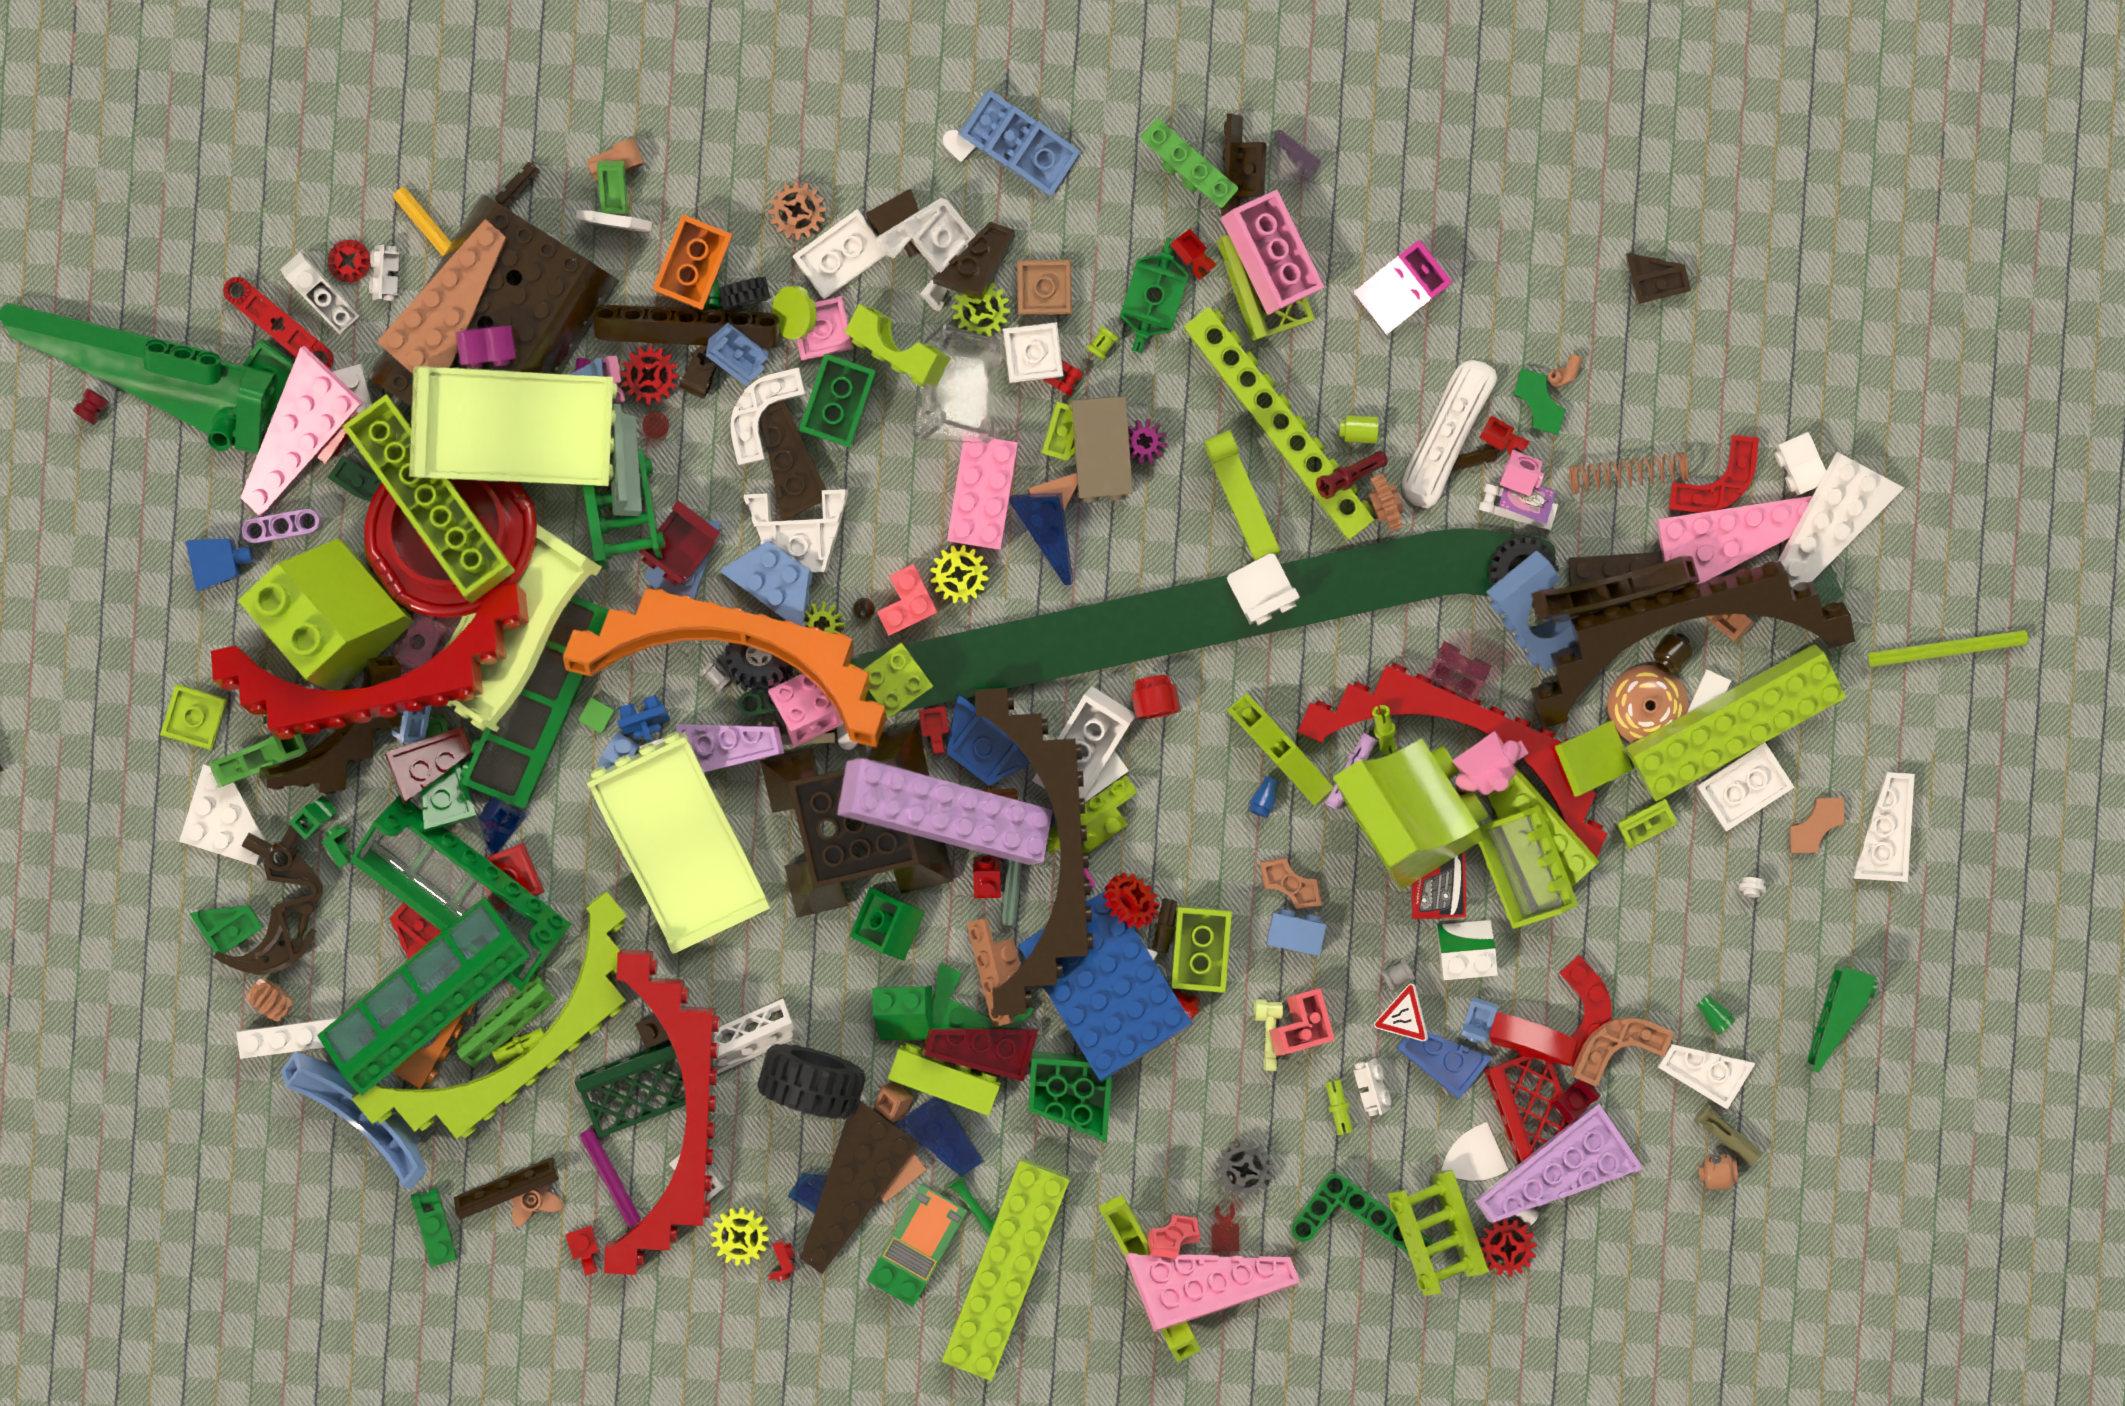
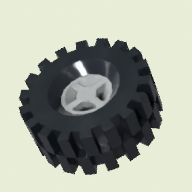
M730 642L725 647L728 674L730 678L732 677L733 683L736 686L740 684L741 689L746 692L748 688H751L753 694H758V689H763L764 694L769 693L770 687L778 686L780 681L782 683L788 681V675L791 676L793 673L792 665L773 654L743 644Z

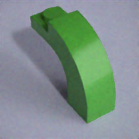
M300 734L295 735L291 739H279L273 735L246 749L209 763L218 788L260 773V767L280 764L307 752V749Z

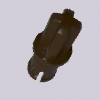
M1162 899L1158 922L1154 924L1157 927L1152 950L1164 953L1169 951L1172 929L1175 930L1173 924L1178 904L1176 900Z

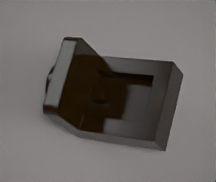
M656 1015L635 1023L646 1048L669 1039Z

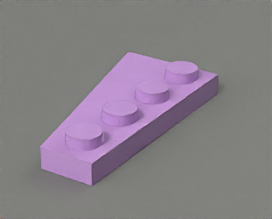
M675 724L679 734L686 732L704 773L784 753L779 727Z

